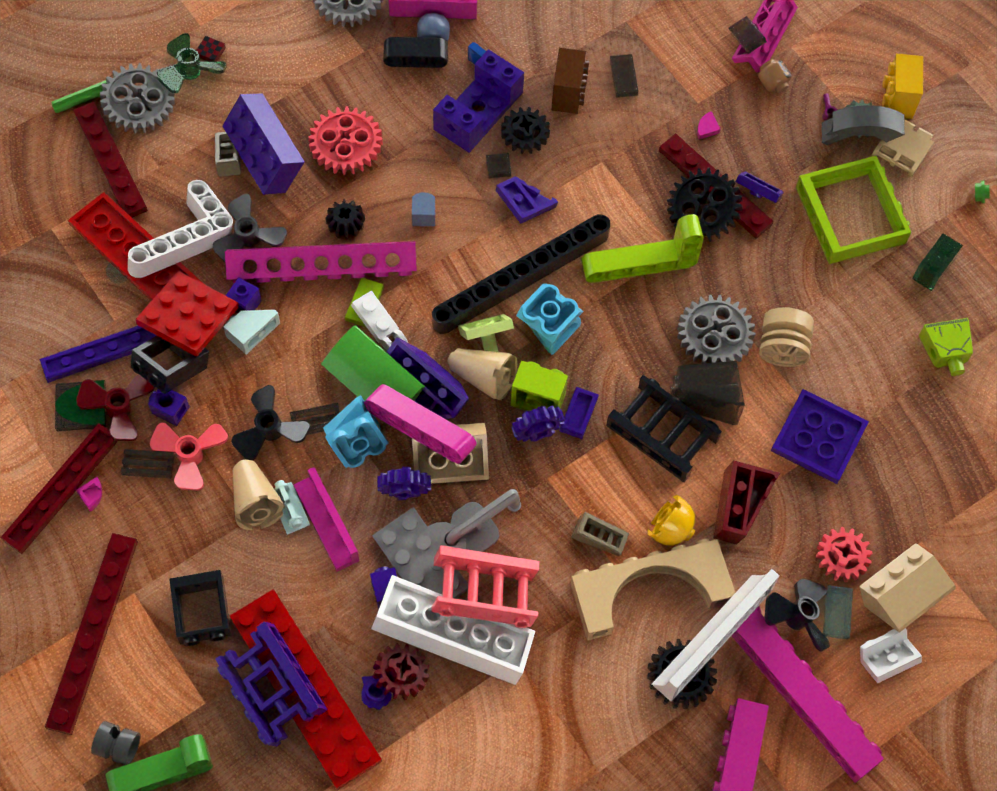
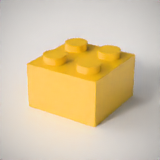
M896 53L894 61L889 63L888 75H885L883 79V89H886V94L883 96L882 107L894 109L904 114L906 119H913L923 95V56Z

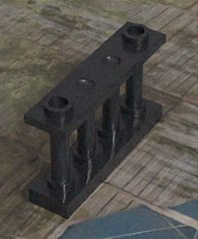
M642 375L638 386L642 391L623 413L613 409L608 415L606 426L682 482H685L693 468L690 465L692 458L708 439L716 444L722 431L716 423L711 420L707 421L661 388L656 380ZM651 397L660 403L661 406L643 427H638L631 422V418L645 401ZM671 411L680 420L663 441H657L650 433L667 412ZM690 425L700 434L684 454L678 456L671 451L670 447L686 427Z

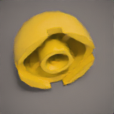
M679 495L673 496L676 499L673 503L667 501L651 522V524L655 525L653 531L648 529V536L662 545L674 546L680 544L683 540L687 542L695 533V529H693L695 513L692 507Z

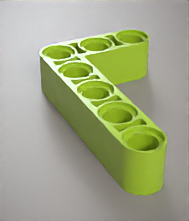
M691 214L681 217L677 221L673 240L585 254L582 256L581 261L586 281L590 283L686 269L696 265L704 240L698 216Z

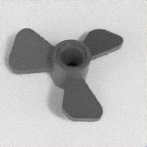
M249 194L241 195L228 205L230 215L236 220L234 224L236 233L218 239L213 243L214 252L224 262L226 250L243 249L244 246L252 247L258 244L260 240L271 246L278 247L283 244L287 236V230L283 227H258L257 221L251 217L252 200ZM252 229L249 233H243L245 230Z

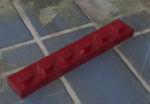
M93 101L73 109L119 206L132 218L147 212L145 202L95 102Z
M676 133L659 147V152L688 178H690L689 171L697 175L698 168L701 169L702 174L706 173L707 168H710L711 174H714L716 171L711 164ZM710 187L708 191L709 194L714 187ZM740 191L738 195L742 196L743 201L738 204L742 205L743 210L736 211L740 214V219L734 220L757 239L772 226L773 220ZM718 195L715 197L714 200L720 202L723 201L726 196Z
M99 423L0 537L5 543L21 554L25 552L118 442L110 436V430Z

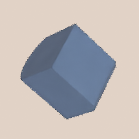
M426 192L417 193L412 196V226H435V196Z

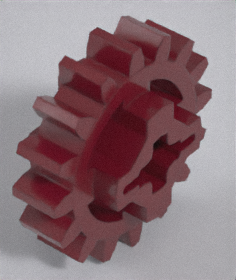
M396 643L393 650L387 646L384 653L380 652L378 654L377 661L373 665V669L376 671H374L372 677L379 679L376 687H384V695L391 692L393 693V699L396 700L398 695H402L403 700H407L409 693L411 696L416 697L419 690L423 691L426 686L425 682L428 681L430 676L427 674L430 667L427 664H423L426 658L425 655L417 656L419 649L416 648L410 651L409 644H406L404 649H401L400 645Z

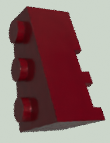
M733 460L724 470L713 539L737 545L745 538L780 473Z

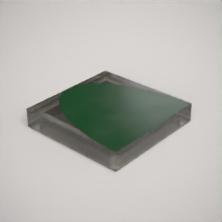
M105 380L94 381L106 391ZM82 382L55 384L56 431L94 429L98 423L106 428V408L82 410L77 406L76 399Z

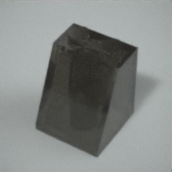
M737 360L678 366L676 375H673V385L670 386V394L701 416L731 425H738L745 403Z

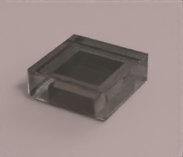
M509 153L486 155L489 179L511 177Z

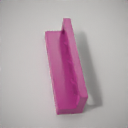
M764 0L732 57L733 62H749L756 73L760 72L759 68L770 60L798 8L793 0Z
M315 467L308 469V478L293 484L336 572L359 562L358 550Z

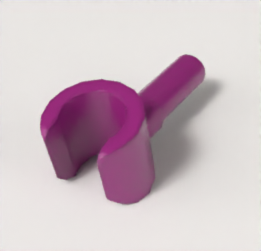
M828 93L823 95L825 111L822 118L825 121L828 118L827 113L833 115V112L837 110L834 106H831Z

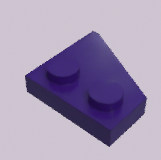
M516 176L496 185L495 191L520 224L557 207L558 201L552 197L549 200L540 194L539 189L527 185L525 181Z

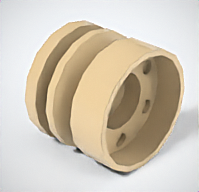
M789 307L775 308L766 312L762 326L763 335L760 341V357L768 363L783 367H796L807 363L811 353L812 343L810 340L814 328L813 317L807 312Z

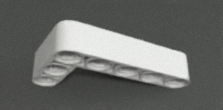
M193 180L188 184L187 206L198 221L131 248L128 252V272L131 276L142 278L212 249L214 241L232 234V216L204 181Z

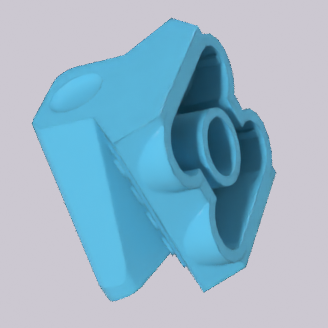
M546 283L542 284L520 307L516 316L530 327L547 352L553 355L581 325L579 316L584 311L578 308L575 300L565 298L560 294L556 286Z
M361 395L349 403L323 427L326 433V440L345 468L360 466L363 464L366 456L381 454L386 449V445L389 444V441L381 431L378 420L366 409Z

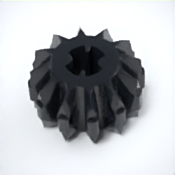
M343 199L342 204L334 202V208H328V215L325 218L330 233L335 232L337 238L344 235L348 239L350 234L356 237L358 234L357 230L363 231L365 214L361 205L356 206L354 200L348 204Z

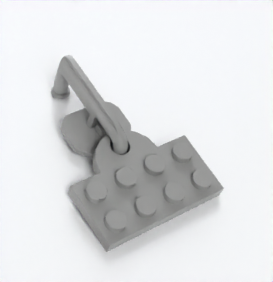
M511 489L484 508L477 502H469L453 513L451 524L436 522L427 526L413 507L372 536L402 579L442 594L444 569L434 566V557L440 545L484 552L499 539V530L491 518L505 508L513 512L518 511L521 508L520 497L515 489ZM456 569L454 570L453 599H457L468 591V583Z

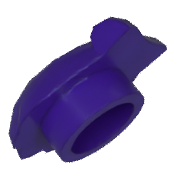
M363 676V703L369 708H375L376 710L387 706L392 698L391 692L384 695L385 688L376 687L379 679H374L372 676Z

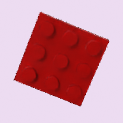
M178 271L138 315L136 325L197 357L236 312L238 302Z

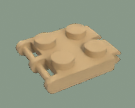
M904 119L905 135L889 142L881 140L872 155L890 162L892 167L897 166L908 172V175L912 177L932 148L934 141L931 140L933 134L922 128L915 132L914 127L916 125Z

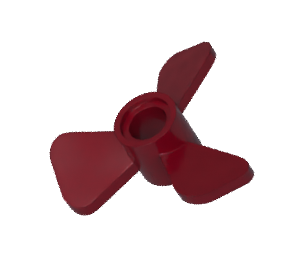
M137 375L126 389L112 388L107 392L93 380L85 379L81 383L77 395V406L82 410L106 408L107 415L112 418L110 436L116 441H134L138 437V432L128 417L131 411L130 401L153 392L155 387L141 375ZM118 401L124 403L121 406L112 405L114 402Z

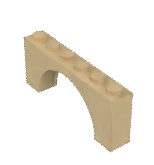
M702 539L692 546L678 545L673 547L671 551L664 553L655 551L648 554L645 558L631 557L624 560L621 564L613 565V563L601 565L597 570L589 571V569L577 571L571 577L570 585L587 641L612 634L614 628L612 604L615 597L626 584L643 575L662 573L679 577L695 587L704 598L708 609L724 606L735 594V590L718 539L712 541Z

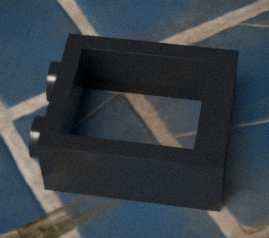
M155 336L132 350L130 368L150 382L153 387L166 394L207 369L209 350L204 348L196 357L159 336ZM170 349L184 361L165 370L152 358Z
M221 570L169 579L176 637L180 645L195 646L203 640L210 639V641L216 642L224 640L226 636H231L224 577ZM217 589L222 626L185 632L181 595Z

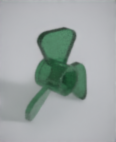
M183 33L167 45V53L177 59V64L159 69L157 71V78L171 93H178L184 80L196 79L200 75L201 70L215 74L224 73L227 64L223 61H200L198 51L190 48V35Z

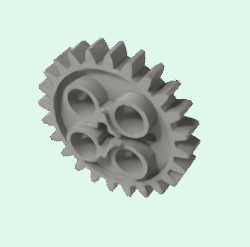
M313 0L315 10H319L320 16L325 15V21L333 19V25L341 21L342 27L346 25V22H349L351 27H353L355 21L362 25L363 18L370 21V14L376 16V9H381V3L383 2V0H348V8L345 10V0Z
M139 63L137 69H134L133 65L129 64V70H125L123 66H120L121 73L113 70V78L106 77L107 84H102V92H100V99L102 100H100L104 115H109V122L116 120V128L123 124L125 132L131 127L134 133H137L138 128H141L143 133H146V127H150L154 131L155 123L163 126L162 118L169 120V113H173L172 105L175 104V98L173 97L174 89H171L170 81L166 82L165 74L159 76V69L151 72L150 65L146 69H142V65ZM135 83H143V85H141V86H137V85H134V84H135ZM120 95L126 96L123 99L117 98ZM151 98H157L158 100H157V101H150L149 99H151ZM133 111H140L141 113H139V114H133L132 112H133Z
M709 295L708 301L700 297L698 304L692 301L690 308L685 307L684 315L680 316L679 322L681 323H678L677 330L680 331L677 338L682 340L680 347H688L685 354L690 355L693 353L694 362L699 358L702 359L701 366H704L706 362H710L711 368H714L715 363H719L721 369H723L725 362L733 366L734 359L741 362L742 355L747 356L748 348H752V340L755 337V333L752 332L755 324L750 323L752 316H744L747 309L742 308L739 310V302L733 305L730 304V297L726 301H722L721 295L718 296L717 300H714L712 295ZM721 315L724 316L726 319L722 320L719 319L717 316ZM700 323L703 324L705 327L700 328L696 326V324ZM728 335H733V336H735L737 339L732 340V339L728 338L727 336H728ZM706 343H712L715 347L710 348Z

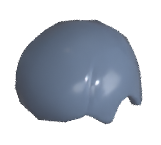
M427 13L419 19L417 37L449 40L450 24L444 15Z

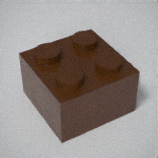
M559 48L551 111L578 114L579 105H584L589 61L585 60L586 51Z

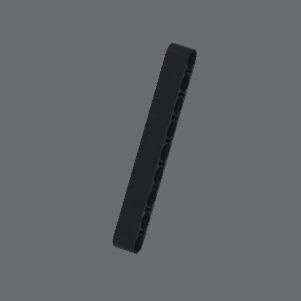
M597 214L439 304L432 311L433 329L439 334L449 333L458 328V325L470 321L603 244L609 237V218L605 215ZM595 228H602L603 230H602V231H599V230H596ZM576 239H583L584 241L579 242ZM557 250H564L565 252L559 253ZM538 261H544V262H546V263H545V264H539V263H537V262H538ZM525 272L526 275H519L518 273ZM504 283L507 284V286L501 287L498 286V284ZM481 294H484V295H487L488 297H486V298H480V297H478V296L481 295ZM466 306L468 308L465 310H461L458 307ZM441 317H445L448 320L439 321L438 319Z

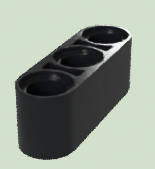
M389 37L384 41L383 62L390 67L442 68L448 63V42L442 38Z

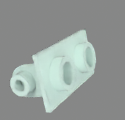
M277 481L274 484V489L285 506L280 520L286 534L288 535L310 526L292 482Z

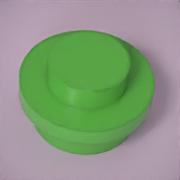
M982 180L981 183H975V201H981V204L985 203V199L990 198L989 185H985V181Z

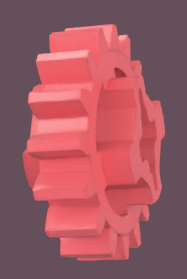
M841 527L838 533L831 529L829 536L823 535L822 542H819L817 549L820 551L817 553L816 558L822 559L819 568H827L826 576L833 573L835 581L839 577H843L844 583H846L850 576L856 581L859 578V574L864 575L866 573V567H869L872 562L868 558L873 553L870 550H866L870 544L869 541H861L862 533L855 536L854 529L846 533L844 527ZM848 566L854 567L851 569H845Z

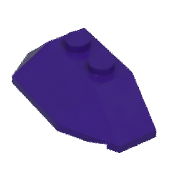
M400 338L394 340L387 353L425 386L415 402L444 419L455 418L469 400L462 384L426 352Z

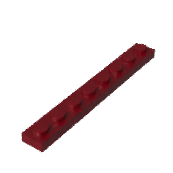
M115 533L111 535L45 724V728L68 735L73 734L138 543L136 538Z

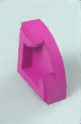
M712 111L705 114L699 121L697 130L699 140L720 133V127Z
M98 477L76 490L90 512L97 507L102 498V485Z

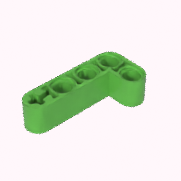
M197 734L186 737L179 741L180 747L110 770L105 774L109 791H151L209 771L213 768V764L203 735Z

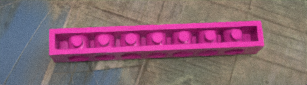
M415 241L229 249L225 251L227 280L233 279V283L236 282L238 277L246 282L247 279L256 278V282H271V278L280 277V281H294V277L304 276V280H317L318 275H327V279H341V274H351V278H364L365 273H374L375 277H387L389 272H398V276L412 275V271H417ZM390 253L397 254L400 259L399 263L394 266L389 265L386 262V256ZM366 254H371L376 259V263L371 267L365 266L362 262V258ZM343 255H347L352 259V265L348 268H344L339 264V258ZM319 256L327 258L328 267L325 269L318 268L315 264L316 258ZM296 257L303 259L305 263L304 268L301 270H296L292 266V260ZM272 258L278 259L281 263L280 270H271L268 266L269 260ZM250 259L256 262L257 270L255 272H249L245 269L246 260Z

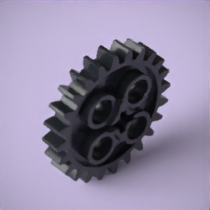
M698 168L697 175L689 171L690 178L686 179L684 176H681L683 183H674L677 191H669L670 196L673 197L672 199H667L668 205L672 206L667 208L668 214H671L669 219L671 223L676 222L674 225L676 229L677 221L685 216L684 212L688 208H694L695 212L693 214L697 215L698 218L701 215L700 226L703 237L707 236L709 242L712 241V235H716L718 239H721L720 232L723 231L729 234L727 227L735 228L736 225L733 219H740V214L736 212L743 210L742 205L738 204L743 201L742 196L738 195L740 189L739 187H734V179L728 181L727 173L720 177L718 169L714 174H711L710 168H707L706 173L703 174L701 169ZM710 187H714L709 194L708 191ZM696 188L704 189L701 194L693 193ZM718 195L726 196L723 201L717 202L714 200ZM714 215L717 217L714 222L709 223L705 221L708 216Z

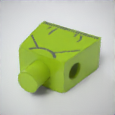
M963 318L924 325L919 338L933 365L937 368L948 366L951 376H959L965 373L963 363L968 362L973 354L969 319Z

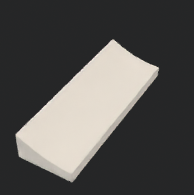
M772 569L765 575H751L652 685L672 702L772 592L780 575Z
M391 576L372 625V630L513 685L517 684L526 665L535 634L534 630L527 627L518 628L513 624L453 615L446 617L439 613L431 612V607L437 596L442 597V594L396 576Z

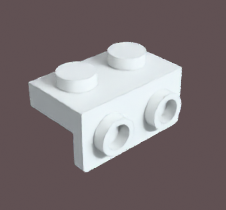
M906 628L900 633L895 629L890 630L885 635L869 640L860 646L861 664L877 684L922 662V655L907 639Z

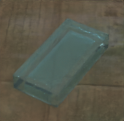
M828 585L826 587L823 634L826 637L848 640L851 630L853 588Z

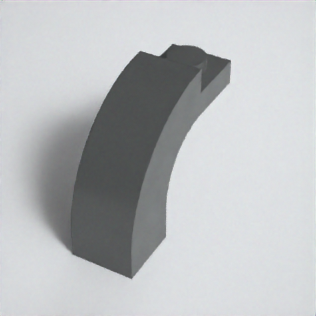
M873 105L853 106L833 112V118L822 122V143L831 145L856 135L874 136L889 142L905 135L904 114L891 108Z

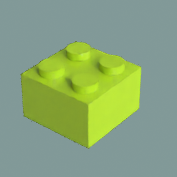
M521 361L512 385L511 406L525 411H531L539 406H546V408L554 406V408L559 407L561 409L566 396L568 375L558 369L550 370L543 368L536 362Z

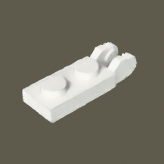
M372 291L352 302L351 306L376 341L381 343L386 351L392 345V341L388 338L391 335L394 339L400 338L408 343L402 331L399 330V327Z

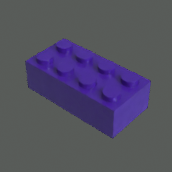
M263 93L240 94L222 127L263 195L286 193L305 161Z

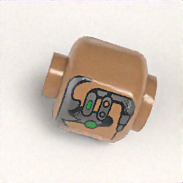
M773 58L759 68L758 77L768 92L777 91V93H780L789 87L788 82L791 79V73L782 60H775Z

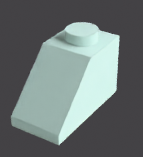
M276 310L240 311L237 315L231 316L223 327L226 337L241 351L248 354L280 324V319Z

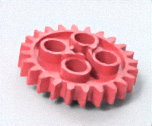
M346 106L344 112H341L340 108L337 107L334 114L328 110V117L321 114V122L314 121L315 128H310L311 135L308 136L313 159H317L319 166L324 164L326 171L333 167L334 174L339 169L342 170L343 175L346 174L347 170L355 174V168L364 171L363 165L371 167V159L377 161V153H381V145H383L382 131L379 129V123L373 121V116L366 118V111L358 114V109L355 108L353 112H349V108Z

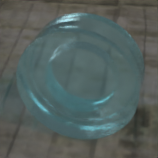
M111 263L107 265L106 275L111 282L119 284L128 280Z

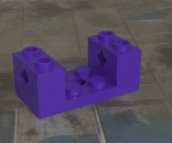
M488 49L475 63L474 81L456 100L446 95L433 109V130L470 153L522 95L524 72ZM480 105L485 109L477 112L473 110V107Z

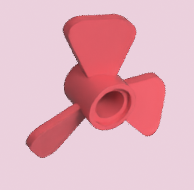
M159 423L150 440V447L156 453L177 454L181 464L174 478L175 485L182 490L200 491L204 487V482L197 465L203 459L202 450L224 444L228 440V434L220 424H213L198 439L191 435L179 438L166 423ZM186 449H195L191 454H184Z

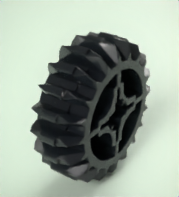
M680 639L676 640L675 647L670 641L666 642V649L659 646L657 649L658 654H652L651 660L653 662L647 666V669L652 671L647 674V679L654 682L662 673L661 668L666 669L673 661L668 659L678 656L691 640H687L685 646L682 645ZM710 659L701 669L702 680L696 674L686 685L690 688L695 687L697 688L696 690L680 692L673 699L674 709H677L679 703H682L684 710L688 709L689 702L692 706L697 707L699 705L698 699L705 702L707 700L706 694L711 695L714 689L711 686L717 683V679L712 677L717 674V669L711 668L715 662L714 659ZM651 683L649 686L650 689H656ZM657 691L655 697L660 698L663 694ZM665 697V698H664V701H663V704H664V705H667L668 702H669V699H667V698Z

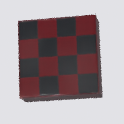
M205 36L196 49L195 56L216 65L226 49L225 43Z

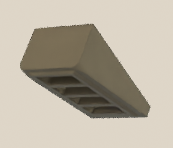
M226 132L215 133V165L220 177L239 175L241 173L240 155L233 143H221L231 141Z
M584 512L579 517L571 538L620 556L629 533ZM585 525H589L587 532L583 531ZM595 528L599 529L596 537L593 536ZM605 532L609 533L606 542L602 540ZM614 535L618 536L615 546L611 545Z

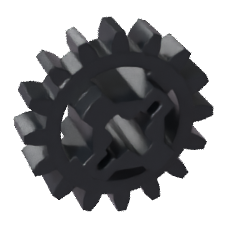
M519 107L517 113L511 110L510 117L505 115L504 123L501 124V137L505 139L506 146L512 144V151L519 148L520 154H523L525 150L532 154L533 148L540 151L541 144H547V138L550 137V123L546 122V115L539 116L538 109L533 113L531 112V107H528L527 111H523Z

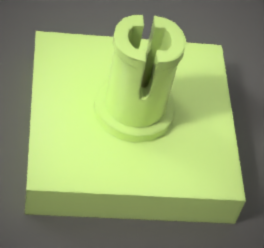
M500 314L458 325L460 335L466 340L481 337L484 351L499 352L495 333L514 329V325L510 317Z

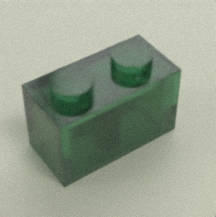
M943 233L919 264L912 279L933 291L957 258L963 245Z

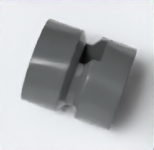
M103 721L94 736L91 753L105 759L112 756L114 762L122 765L130 764L138 750L141 734L128 728L121 731L119 725Z

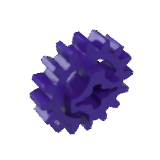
M539 406L531 411H525L522 417L516 419L517 422L512 423L513 427L511 428L514 437L518 441L523 439V442H526L530 439L532 442L552 436L555 433L554 430H559L560 426L565 424V418L559 407L554 408V406L546 408V406Z
M411 467L391 469L387 473H380V476H377L378 492L389 494L390 497H397L398 500L419 497L421 493L427 494L428 491H431V475H427L426 472L420 473V470L414 471Z

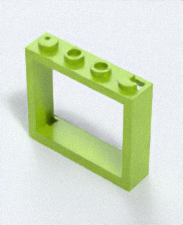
M877 156L799 176L796 185L797 192L829 264L907 243L911 234L910 222L905 219L902 205L897 201L891 182H888L885 176L884 166L881 167ZM868 175L894 233L840 247L815 188Z

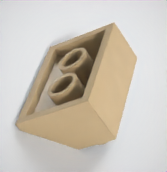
M485 423L456 425L470 433L477 443L476 447L460 464L450 461L412 438L414 471L420 470V473L426 472L427 475H431V484L489 480Z
M915 543L860 585L859 588L864 607L900 633L955 590L956 586L934 555Z

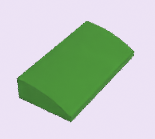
M356 325L347 331L321 363L357 397L361 395L364 401L381 384L389 386L413 401L416 400L425 387Z

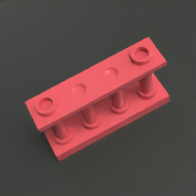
M440 545L434 557V566L444 569L442 597L437 596L431 607V612L439 613L446 617L454 615L513 624L518 628H526L533 625L538 617V611L527 610L528 581H532L538 573L539 561ZM455 569L469 573L467 601L453 599ZM479 573L488 574L493 577L492 604L478 602ZM504 577L513 578L518 581L517 608L503 606Z

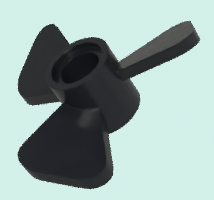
M267 385L255 391L251 397V402L258 411L254 419L256 427L237 433L232 437V445L246 460L253 461L256 459L265 440L274 441L284 436L294 443H300L305 440L311 429L306 421L282 422L277 413L273 410L275 389L272 385ZM274 422L271 427L265 428L267 423Z
M800 579L794 585L796 602L794 603L776 592L771 593L767 597L764 618L768 625H775L785 621L794 630H801L805 627L813 645L818 651L822 652L830 647L828 639L812 622L819 617L820 610L817 602L827 593L825 586L807 579Z

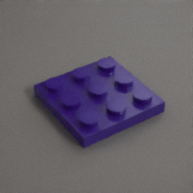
M802 389L771 448V452L838 484L869 421Z

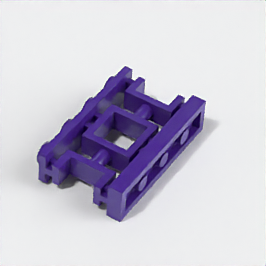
M264 621L256 627V632L253 631L250 634L256 646L241 657H238L235 651L228 650L224 656H218L216 661L219 665L217 669L224 679H228L232 686L230 689L231 693L244 705L245 716L250 722L255 723L258 728L257 735L265 745L277 747L281 744V740L288 738L282 725L294 716L300 714L304 721H311L315 715L320 716L328 709L275 625ZM269 648L276 660L270 659L262 665L257 656ZM249 663L254 672L242 680L236 668L241 669ZM270 671H273L283 688L268 700H265L255 682ZM296 690L303 703L298 702L289 708L284 699ZM276 706L281 715L269 724L262 711L267 712Z

